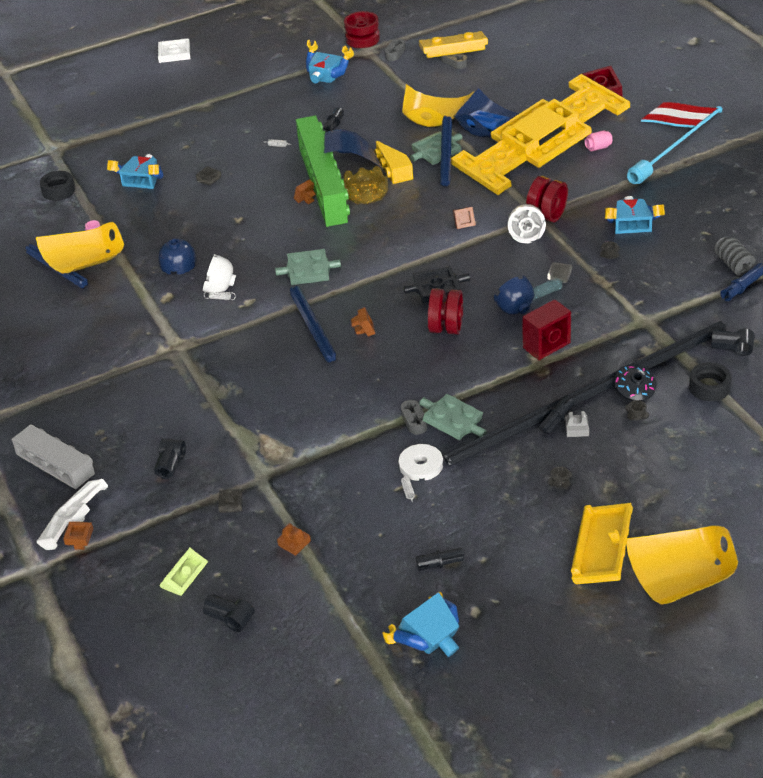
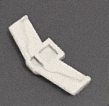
M103 479L88 481L53 515L37 543L45 550L56 549V542L69 522H83L85 520L84 516L90 510L86 503L97 492L108 487Z

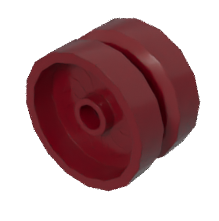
M368 11L354 12L346 16L344 19L346 43L354 48H368L376 45L380 40L378 16Z
M538 176L530 186L526 204L539 208L545 220L554 223L558 221L564 212L568 199V186L565 182L552 181L548 177Z
M433 288L428 308L429 332L441 333L445 326L448 334L459 335L463 319L462 290L451 289L446 296L444 289Z

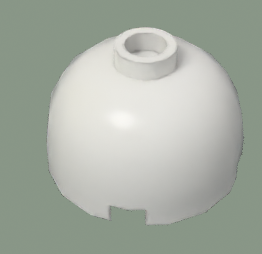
M523 204L512 210L508 217L507 226L513 239L520 243L528 244L541 238L545 231L546 222L539 208L530 204Z
M214 254L207 272V281H205L203 286L204 292H225L229 285L233 286L236 275L233 274V266L228 259Z

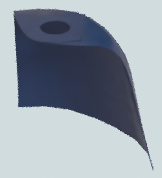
M478 88L457 111L454 118L469 133L479 137H491L490 129H486L469 114L481 110L507 116L511 120L519 113L512 112L494 103ZM467 120L473 121L475 126H469Z
M337 129L325 132L324 153L337 151L339 153H354L363 156L377 164L387 179L386 173L368 141L349 130Z

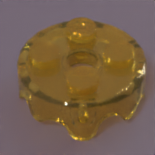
M375 166L372 171L360 168L355 175L349 170L345 172L344 186L347 189L349 200L356 204L372 203L381 200L387 194L388 177L383 176L379 166Z

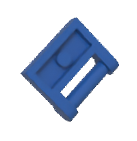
M481 110L469 114L486 129H490L491 132L509 121L507 116ZM467 120L469 126H475L473 121Z

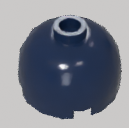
M171 239L160 248L159 265L163 272L167 274L177 272L178 275L189 272L195 267L197 257L194 248L189 242L182 239Z
M522 275V279H519L518 276L510 279L498 289L500 291L499 295H494L495 303L505 313L524 314L531 308L530 305L534 300L535 293L532 284L526 276Z

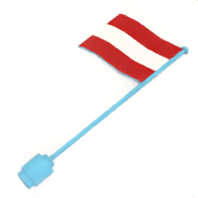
M663 102L642 118L641 122H655L678 127H690L692 129L651 162L640 160L632 166L627 173L629 182L640 184L652 175V165L714 115L721 113L722 107H698L681 103Z

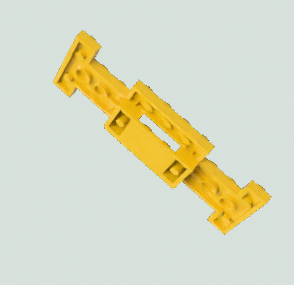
M580 74L569 81V88L576 91L561 102L556 99L550 102L544 99L538 101L491 132V138L497 141V144L477 157L463 150L451 158V164L499 195L512 186L511 180L506 178L505 174L525 161L540 168L592 133L591 127L584 122L604 109L618 116L630 108V101ZM558 127L562 128L560 133L539 146L540 139Z

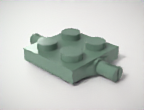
M439 131L413 143L412 150L415 153L410 155L411 161L415 162L420 158H424L432 165L441 161L442 133ZM460 133L452 136L451 157L461 152V146L456 143L462 140Z
M325 249L288 253L287 267L275 268L276 276L288 274L291 285L328 281L330 269L341 268L340 259L329 261L326 257Z
M446 394L438 402H432L425 397L420 401V406L428 409L424 414L423 421L458 440L469 433H474L481 437L487 432L486 429L476 425L482 419L483 412L453 396Z

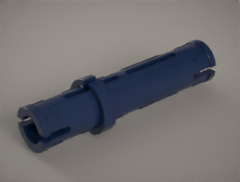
M762 263L756 264L755 267L740 278L732 280L728 287L721 290L720 295L722 299L727 297L725 301H730L737 294H742L746 287L763 276Z

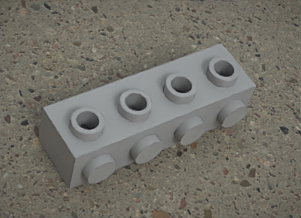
M30 424L12 438L16 455L74 489L80 487L95 474L92 465L93 460L89 455L82 454L73 446H68L61 442L59 438L52 437L41 428L38 429Z

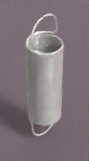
M268 139V141H264V143L268 142V146L286 147L288 144L286 140Z
M209 292V298L207 299L229 300L231 299L230 292Z
M404 476L401 479L405 496L407 499L412 500L415 494L409 477Z

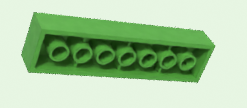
M316 116L296 119L299 149L309 178L314 183L313 190L316 194L315 196L326 227L348 223L347 215H350L349 205L346 204V200L349 199L348 192L345 189L343 179H341L340 170L337 169L333 152L324 153L325 131H323L322 122H318Z

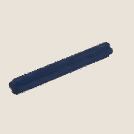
M444 116L442 120L440 184L442 186H449L451 181L452 118L450 116Z
M33 244L26 246L27 254L54 270L43 259L37 246ZM54 270L80 288L88 285L87 278L76 271L62 274Z

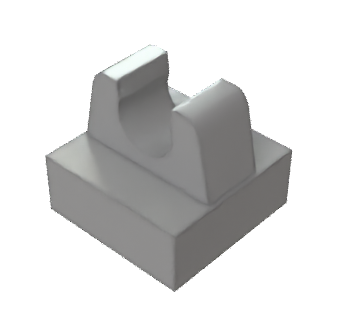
M581 411V415H573V412H569L568 416H565L567 437L589 436L586 413Z

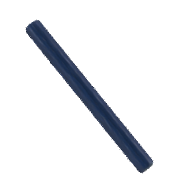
M291 287L290 295L325 360L329 363L335 361L336 353L300 287Z

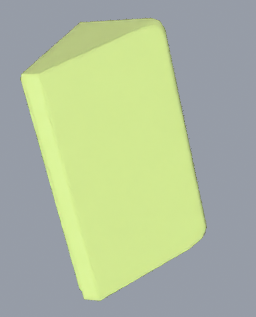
M189 548L159 586L182 596L208 561Z

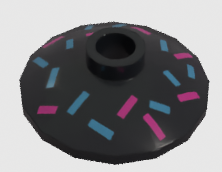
M628 364L623 366L616 372L614 377L615 388L625 399L642 402L649 399L655 393L657 386L655 377L648 369L640 365Z

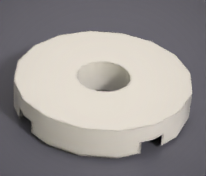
M417 444L406 448L400 454L398 461L401 473L415 481H419V478H425V480L432 479L443 468L441 452L436 447L427 444ZM419 461L426 462L424 464H417Z

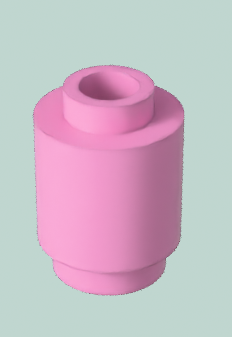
M603 130L586 136L584 143L586 148L592 152L608 148L612 144V136L609 131Z

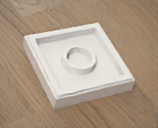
M189 39L158 42L159 63L190 59Z

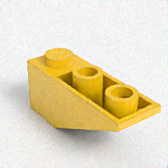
M376 141V149L374 151L382 168L385 170L387 178H390L393 184L412 180L413 168L408 156Z

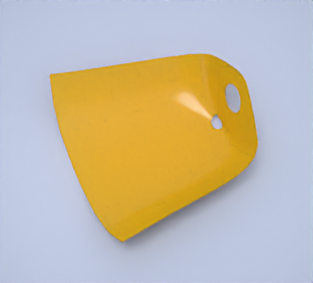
M406 84L402 112L416 124L427 127L441 126L443 117L450 116L453 120L454 115L466 103L474 91L467 96L459 98H441L422 94Z
M109 222L87 231L36 237L38 249L43 259L54 270L62 274L109 261L116 257L124 247L123 239L114 222ZM111 229L115 232V239L113 241L109 237Z
M708 526L692 530L627 538L626 541L628 556L640 584L648 595L661 605L676 601L728 578L736 571L738 565L730 533L721 526ZM722 536L727 540L728 548L726 552L721 548L720 540ZM717 558L721 562L720 565L715 564V560Z

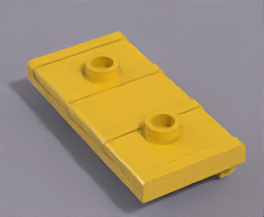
M482 31L419 40V47L424 54H427V58L485 50V45H488V39Z
M631 503L598 507L584 506L571 567L574 584L620 580L629 524L633 511Z

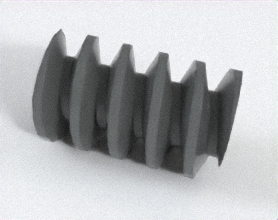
M723 237L716 243L714 248L716 255L723 260L736 276L744 275L755 265V257L736 238Z

